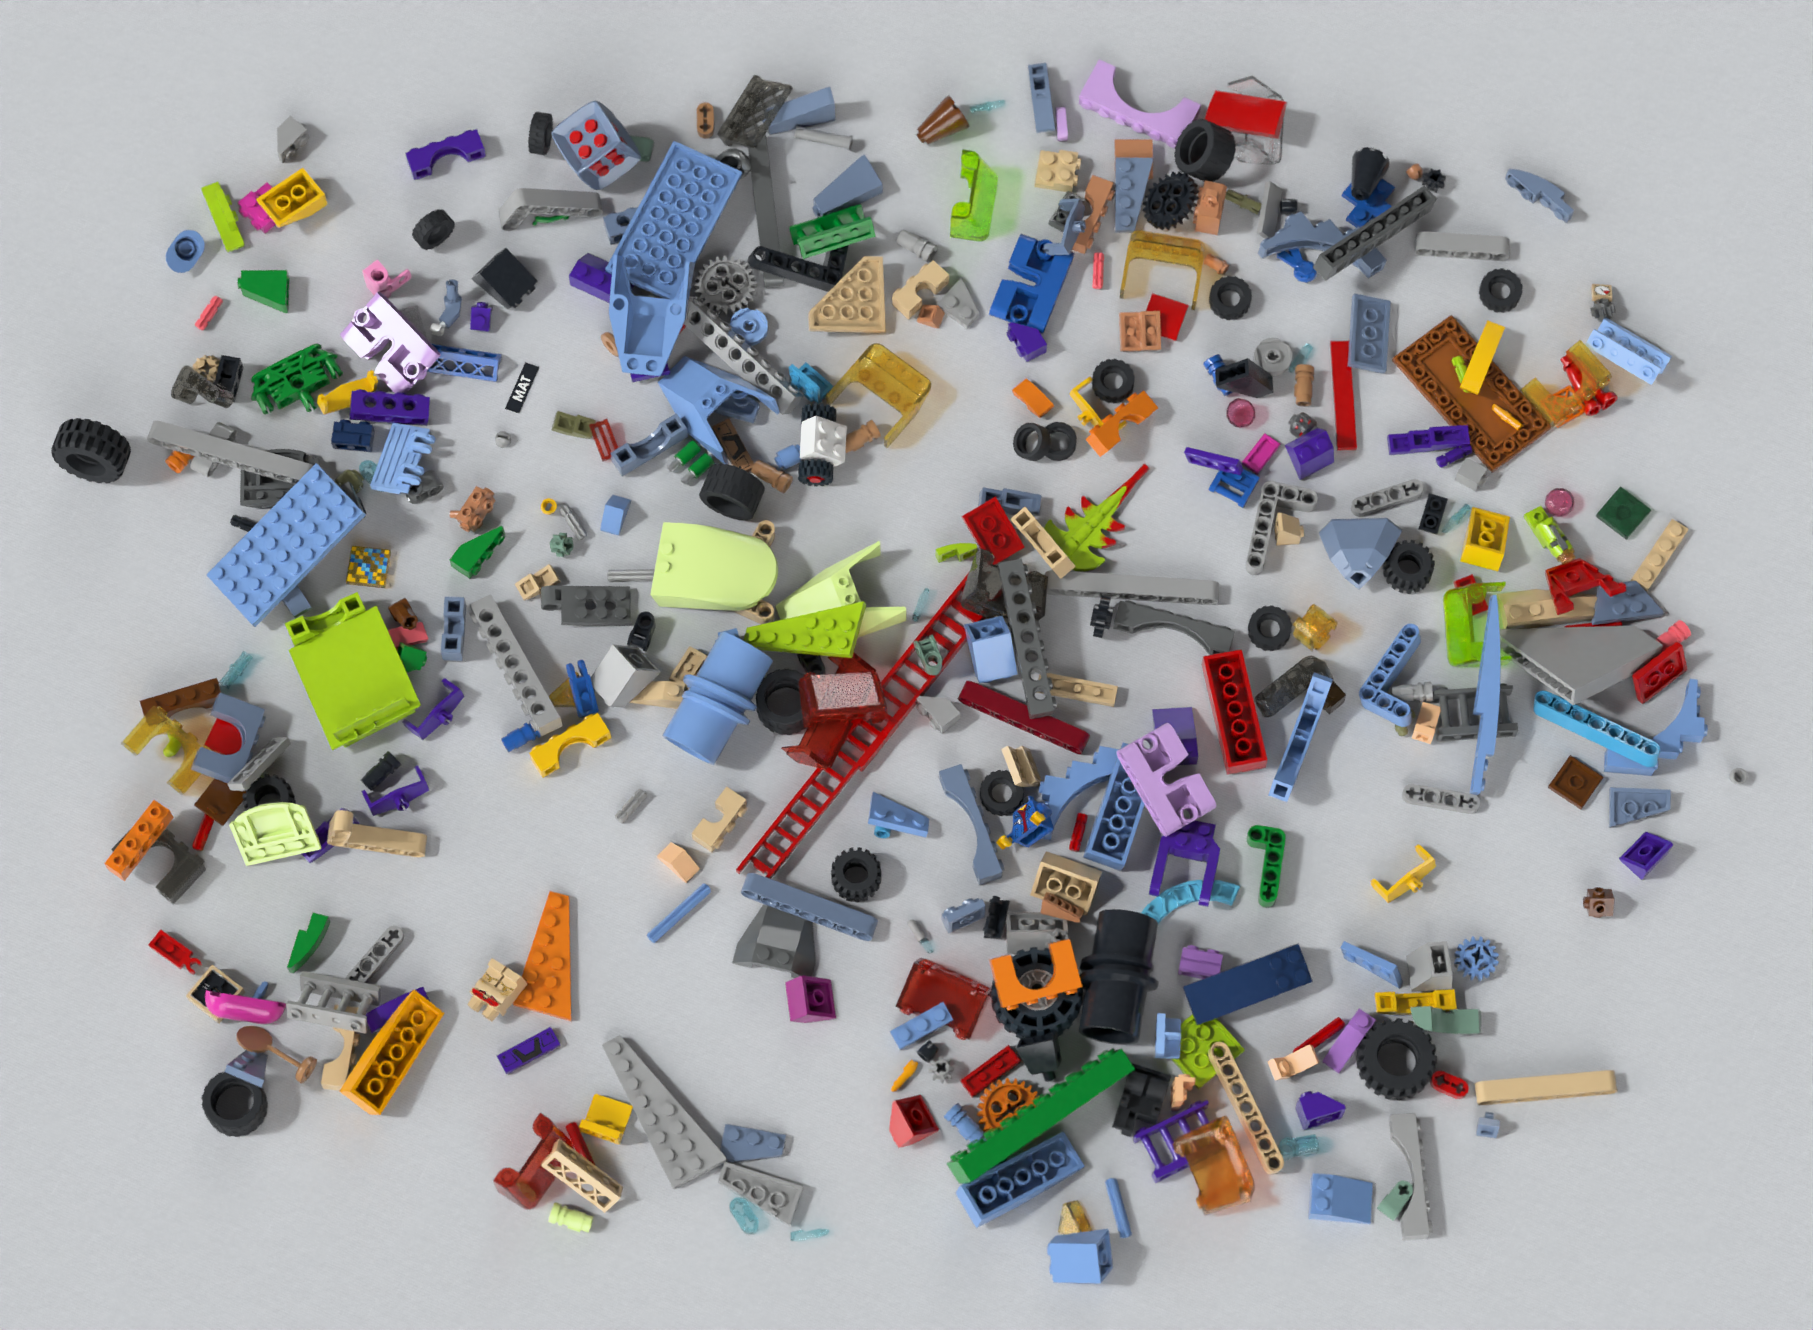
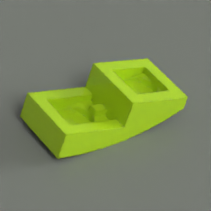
M973 543L950 544L935 549V557L938 563L953 556H957L960 562L977 555L978 547Z

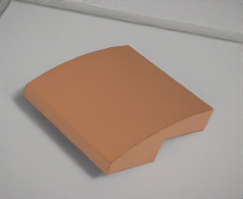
M1115 139V158H1153V140ZM1153 163L1148 179H1153Z
M1160 311L1119 313L1120 352L1161 350Z

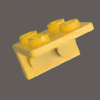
M594 1094L585 1120L582 1119L579 1125L580 1131L620 1145L633 1107L632 1105Z

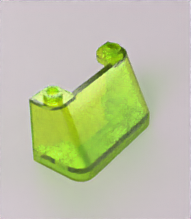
M962 149L960 178L967 180L971 193L969 203L958 202L952 208L950 238L981 242L989 236L998 176L975 151Z

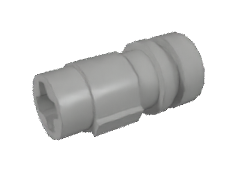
M905 230L900 232L896 243L916 253L917 257L922 258L928 263L934 258L938 248L935 244L927 240L923 241L922 237Z
M1431 682L1391 687L1392 696L1403 702L1419 700V702H1423V700L1426 702L1433 701Z

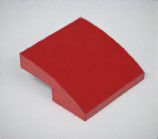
M1152 293L1146 311H1160L1161 336L1177 341L1189 305Z
M217 718L203 747L223 755L235 754L241 749L242 737L239 730L233 724Z

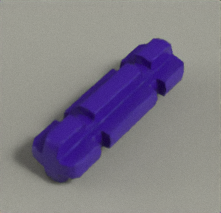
M1470 444L1461 446V448L1457 447L1446 452L1445 456H1438L1436 463L1442 468L1448 465V462L1449 464L1463 458V455L1471 454L1472 447Z

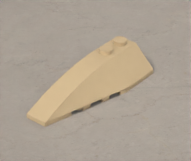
M1532 589L1497 594L1504 629H1528L1590 621L1594 618V606L1597 597L1596 595L1582 593L1568 596L1574 603V610L1557 615L1550 590Z

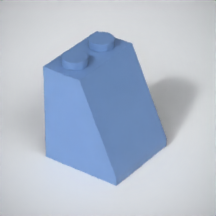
M1003 616L964 625L974 672L979 683H990L996 679H1006L1017 675L1011 633Z
M1109 1229L1057 1235L1048 1243L1047 1253L1051 1259L1049 1271L1050 1275L1053 1276V1283H1101L1113 1269Z

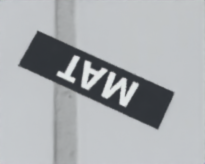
M525 362L505 409L520 413L539 370L538 366Z

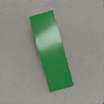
M312 913L307 931L299 929L287 965L290 973L294 974L320 946L331 922L328 916Z

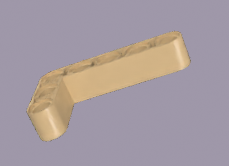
M768 520L761 521L752 536L764 541L770 547L775 538L774 524ZM766 529L771 531L769 534L766 535L761 533L763 530ZM760 600L756 606L749 609L733 611L759 624L774 621V608L764 600ZM764 611L770 613V615L766 617L760 614Z
M345 810L336 811L329 823L327 840L329 845L410 857L425 856L427 835L353 824L354 814Z

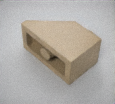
M1277 513L1274 526L1276 545L1299 544L1301 537H1304L1303 525H1300L1299 519L1284 513Z

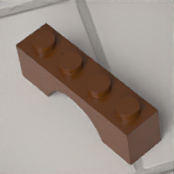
M214 678L141 700L140 704L148 726L168 721L172 715L185 709L196 707L208 709L213 707L216 697L220 692L222 693L218 679Z

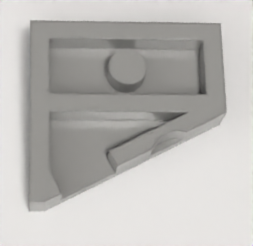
M961 278L937 304L945 314L966 329L979 316V311Z

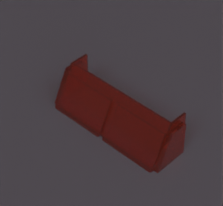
M855 652L852 658L828 656V659L835 663L838 669L799 745L781 748L797 763L825 770L832 767L853 726L852 720L857 718L877 678L875 674L877 670Z

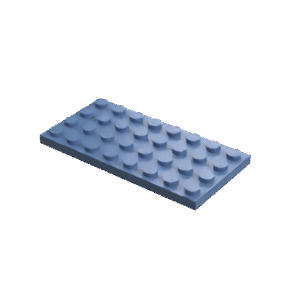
M673 141L605 269L606 272L612 274L614 255L624 256L631 284L664 299L675 298L685 276L686 261L696 264L736 188L742 172Z
M316 463L206 575L241 614L256 627L366 514Z

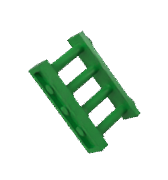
M861 204L789 226L793 244L799 245L803 259L876 236L872 219L864 217Z

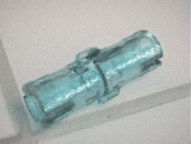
M243 651L235 663L230 664L229 670L219 683L223 687L225 685L226 689H230L235 680L243 675V670L253 660V657Z

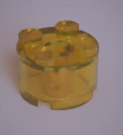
M1312 604L1303 618L1299 617L1294 622L1295 630L1293 636L1313 652V649H1320L1330 639L1331 635H1329L1331 629L1335 631L1338 622L1322 608Z

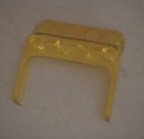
M1142 230L1134 231L1129 239L1120 298L1123 299L1129 263L1132 260L1145 259L1189 266L1196 271L1197 278L1191 310H1195L1205 254L1204 243L1198 239Z
M874 343L865 350L826 395L827 404L831 405L849 384L856 382L862 384L900 412L903 416L884 437V446L888 448L918 414L931 391V382L889 349L879 343Z

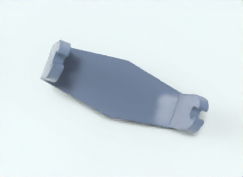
M1062 199L1059 201L1058 206L1061 205L1060 209L1070 211L1066 220L1061 243L1045 244L1043 250L1046 249V254L1069 255L1079 233L1085 232L1086 223L1083 220L1085 206L1080 199Z

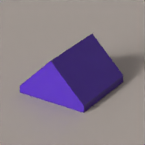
M1645 832L1619 859L1638 878L1643 880L1670 852L1673 844L1668 840Z

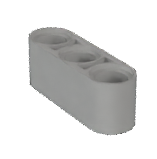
M217 422L209 435L233 442L237 431L221 422ZM195 456L190 467L196 472L210 477L219 463Z

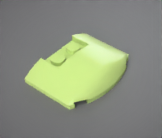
M288 802L259 805L241 813L229 825L246 866L321 849V844L308 812L303 805Z

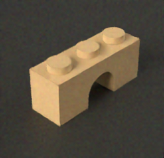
M934 260L929 264L926 263L916 276H911L907 280L906 285L902 289L898 288L893 293L892 305L909 320L922 308V299L916 293L921 289H928L936 295L949 284V274Z
M726 786L715 801V807L723 813V818L716 823L709 822L703 818L692 832V840L710 852H713L715 848L718 849L724 841L723 837L727 832L730 833L734 829L736 819L742 817L747 811L746 799Z

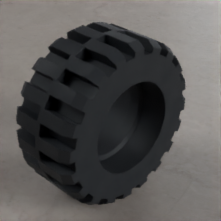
M81 418L69 419L62 423L51 448L52 457L59 464V467L67 470L69 474L76 475L77 478H83L89 482L95 481L96 483H111L122 477L131 454L129 442L123 435H120L119 431L113 430L110 426L103 425L101 422L91 421V419L86 418L84 420Z
M1396 1018L1395 1021L1387 1019L1382 1024H1375L1373 1029H1369L1365 1034L1358 1049L1356 1064L1357 1069L1360 1070L1359 1076L1361 1080L1364 1079L1366 1081L1365 1086L1368 1089L1372 1087L1375 1090L1374 1094L1378 1096L1380 1093L1385 1095V1099L1391 1100L1392 1097H1396V1100H1403L1406 1096L1408 1098L1414 1097L1417 1092L1420 1093L1428 1085L1435 1071L1437 1063L1435 1044H1431L1432 1038L1429 1034L1425 1035L1423 1033V1028L1413 1026V1021L1408 1020L1405 1023L1402 1018ZM1388 1043H1399L1408 1047L1416 1060L1412 1072L1403 1076H1395L1386 1072L1378 1062L1380 1048Z

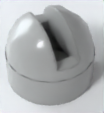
M505 431L498 432L495 436L496 445L500 448L508 447L511 443L510 435Z
M1736 768L1731 771L1729 778L1734 784H1743L1747 780V773L1742 768Z

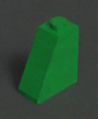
M241 270V277H238L237 285L238 289H241L243 296L283 313H288L290 277L287 270Z

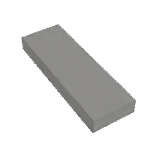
M1271 181L1265 182L1257 234L1264 239H1270L1275 236L1282 189Z

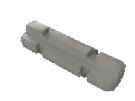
M569 505L562 507L560 513L575 533L577 539L582 540L585 538L587 532L581 526L575 514L572 513Z
M638 789L634 797L632 796L622 807V811L619 810L615 818L620 823H624L628 819V815L630 816L639 807L640 802L647 798V794L642 789Z

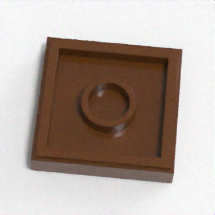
M1570 755L1548 788L1581 810L1604 777Z

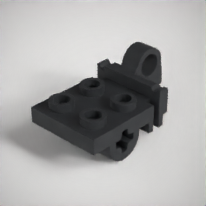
M1132 1063L1135 1070L1128 1074L1112 1127L1122 1130V1135L1131 1137L1136 1119L1156 1125L1171 1075Z

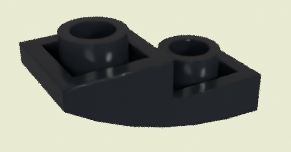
M1429 493L1419 530L1437 535L1448 498Z

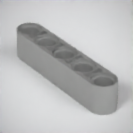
M1419 232L1416 234V254L1429 257L1504 261L1509 258V238L1491 235Z

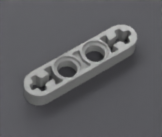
M1413 479L1357 497L1352 501L1351 512L1355 516L1362 517L1417 499L1422 495L1423 484L1419 480ZM1411 486L1418 488L1417 493L1411 490ZM1398 491L1402 497L1394 499L1391 496V492ZM1375 497H1380V498H1382V499H1383V504H1381V505H1376V504H1374V503H1373V498H1375ZM1358 503L1360 504V506L1365 505L1363 507V510L1356 508Z
M1415 784L1406 785L1402 792L1403 800L1412 805L1466 814L1475 813L1480 806L1479 798L1470 793ZM1410 790H1413V794L1416 795H1414L1413 798H1409V794L1406 793H1409ZM1423 791L1422 800H1419L1420 796L1418 795ZM1427 793H1434L1437 800L1429 802L1425 795ZM1453 796L1456 799V804L1448 805L1445 798ZM1460 798H1463L1462 802L1464 803L1459 807ZM1469 800H1473V804L1476 805H1473L1472 808H1469V804L1466 803H1468Z
M390 926L350 971L346 979L351 980L353 978L356 980L359 977V982L368 983L403 942L404 934L402 929L398 926ZM396 932H398L399 938H398V939L393 938V939L390 941V939H391L390 933H394V934H395ZM386 939L387 942L390 941L392 947H390L386 942H384V940ZM380 946L387 948V952L383 956L376 954V949ZM369 961L374 964L371 971L363 970L365 962ZM360 970V972L366 977L363 978V976H360L357 971Z

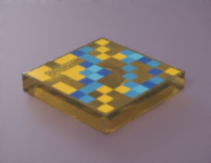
M351 546L346 584L385 588L391 550Z

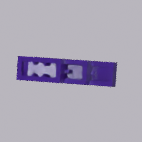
M1468 425L1429 427L1428 430H1413L1405 434H1388L1387 436L1389 455L1430 452L1470 444Z

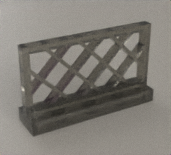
M753 75L717 135L726 146L738 144L757 148L791 93L792 86L762 80L759 75ZM784 90L782 94L776 97L777 92ZM773 96V99L767 102L764 101V99ZM775 104L773 109L767 111L766 108ZM762 110L764 111L763 114H761L758 117H755L756 113ZM766 119L764 124L760 126L757 125L758 122ZM754 125V129L746 132L747 128ZM756 134L753 141L748 140L749 137Z

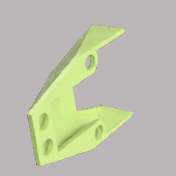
M878 541L824 569L778 603L775 608L780 620L861 602L849 570L857 563L881 556L880 542ZM866 607L858 637L905 622L906 608Z

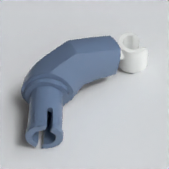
M455 279L446 281L445 310L439 318L440 325L433 323L430 327L433 335L442 336L445 327L450 328L460 317L462 297L458 294V281Z

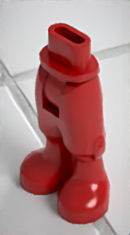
M1573 352L1560 359L1564 365L1563 370L1566 372L1576 395L1582 398L1585 404L1584 412L1587 416L1596 415L1601 409L1609 408L1618 399V396L1613 391L1605 393L1602 390L1599 380L1589 367L1581 361L1580 357H1576ZM1589 391H1591L1594 394L1597 400H1594L1592 398Z

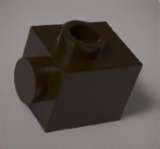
M1332 681L1323 706V710L1329 715L1341 706L1346 698V694L1334 681Z

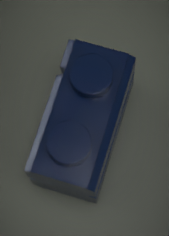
M341 419L340 422L334 421L331 438L333 449L372 452L375 434L374 427L366 421H360L359 424L351 423V421Z

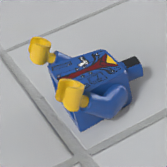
M1025 796L1022 799L1023 806L1013 814L1011 833L1007 836H1001L996 842L997 845L1004 850L1016 842L1029 848L1054 830L1050 818L1052 810L1045 803L1035 801L1034 797Z

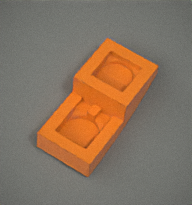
M1028 379L1023 380L1012 390L1014 396L1024 402L1028 410L1039 418L1043 417L1054 407V404Z

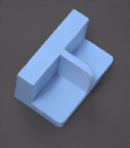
M1157 1013L1155 1058H1180L1181 1020L1179 1018H1165V1014Z

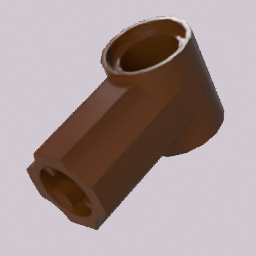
M406 598L388 607L395 622H399L404 629L412 630L416 627L419 620Z

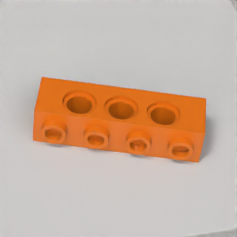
M153 800L104 863L107 869L125 881L174 818L171 811Z

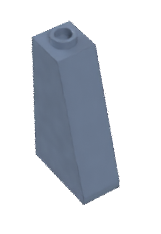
M826 87L765 109V117L762 118L764 129L768 128L769 135L794 130L797 126L808 127L835 121V102L831 87Z
M865 154L858 158L813 199L814 206L812 210L816 217L859 205L883 193V184Z

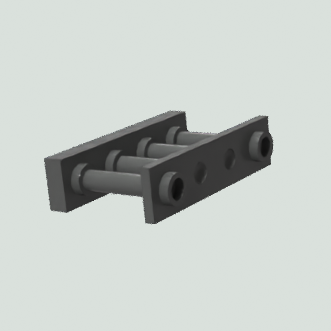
M1500 683L1499 705L1502 722L1497 726L1496 738L1516 737L1518 732V723H1512L1509 720L1507 696L1511 695L1513 685ZM1441 687L1433 691V700H1439L1442 719V726L1438 728L1436 733L1437 742L1478 738L1479 725L1472 726L1470 724L1467 698H1475L1477 688L1448 689L1447 687ZM1448 699H1459L1462 725L1458 727L1450 725Z

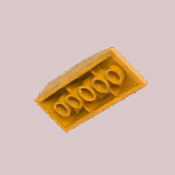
M412 990L372 1040L339 1092L368 1114L381 1115L445 1013L416 990Z

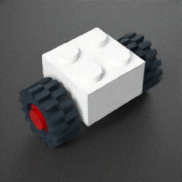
M814 403V405L808 404V406L802 407L800 458L804 459L805 462L801 461L799 463L798 480L804 485L808 484V486L814 485L818 487V485L831 484L834 467L845 462L847 426L836 423L837 410L828 404L820 403L818 405Z

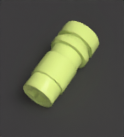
M555 1202L548 1222L553 1224L557 1222L560 1226L563 1224L568 1226L569 1229L578 1232L582 1230L589 1233L594 1217L577 1210L568 1209L566 1205L562 1207V1204Z

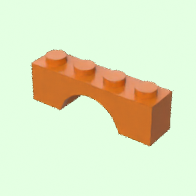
M1144 390L1139 394L1133 393L1127 398L1128 403L1126 405L1122 403L1114 409L1116 414L1112 416L1110 413L1102 420L1103 425L1099 426L1097 424L1089 431L1091 435L1085 440L1100 457L1121 441L1118 432L1120 421L1128 420L1139 425L1158 409V406Z

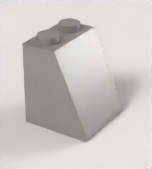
M612 645L590 678L594 692L601 695L606 705L612 708H623L660 674V671L638 647Z

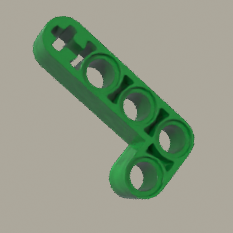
M1254 825L1250 827L1246 841L1250 847L1265 850L1258 902L1262 907L1270 908L1273 907L1278 896L1286 835L1279 828ZM1257 833L1261 836V839L1255 840L1251 835ZM1274 836L1279 837L1281 842L1274 843L1271 838ZM1274 855L1278 858V861L1272 862L1268 857ZM1271 874L1276 879L1274 881H1269L1266 879L1265 876ZM1267 889H1271L1270 900L1266 899L1265 896Z

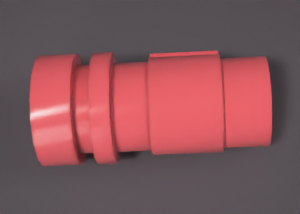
M1678 620L1673 626L1668 628L1667 632H1664L1655 640L1663 645L1662 652H1664L1667 647L1675 642L1682 643L1690 637L1691 631L1683 621Z

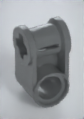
M429 470L419 476L421 479L419 485H412V488L410 485L409 493H406L407 500L410 503L418 504L443 490L444 486L434 470Z

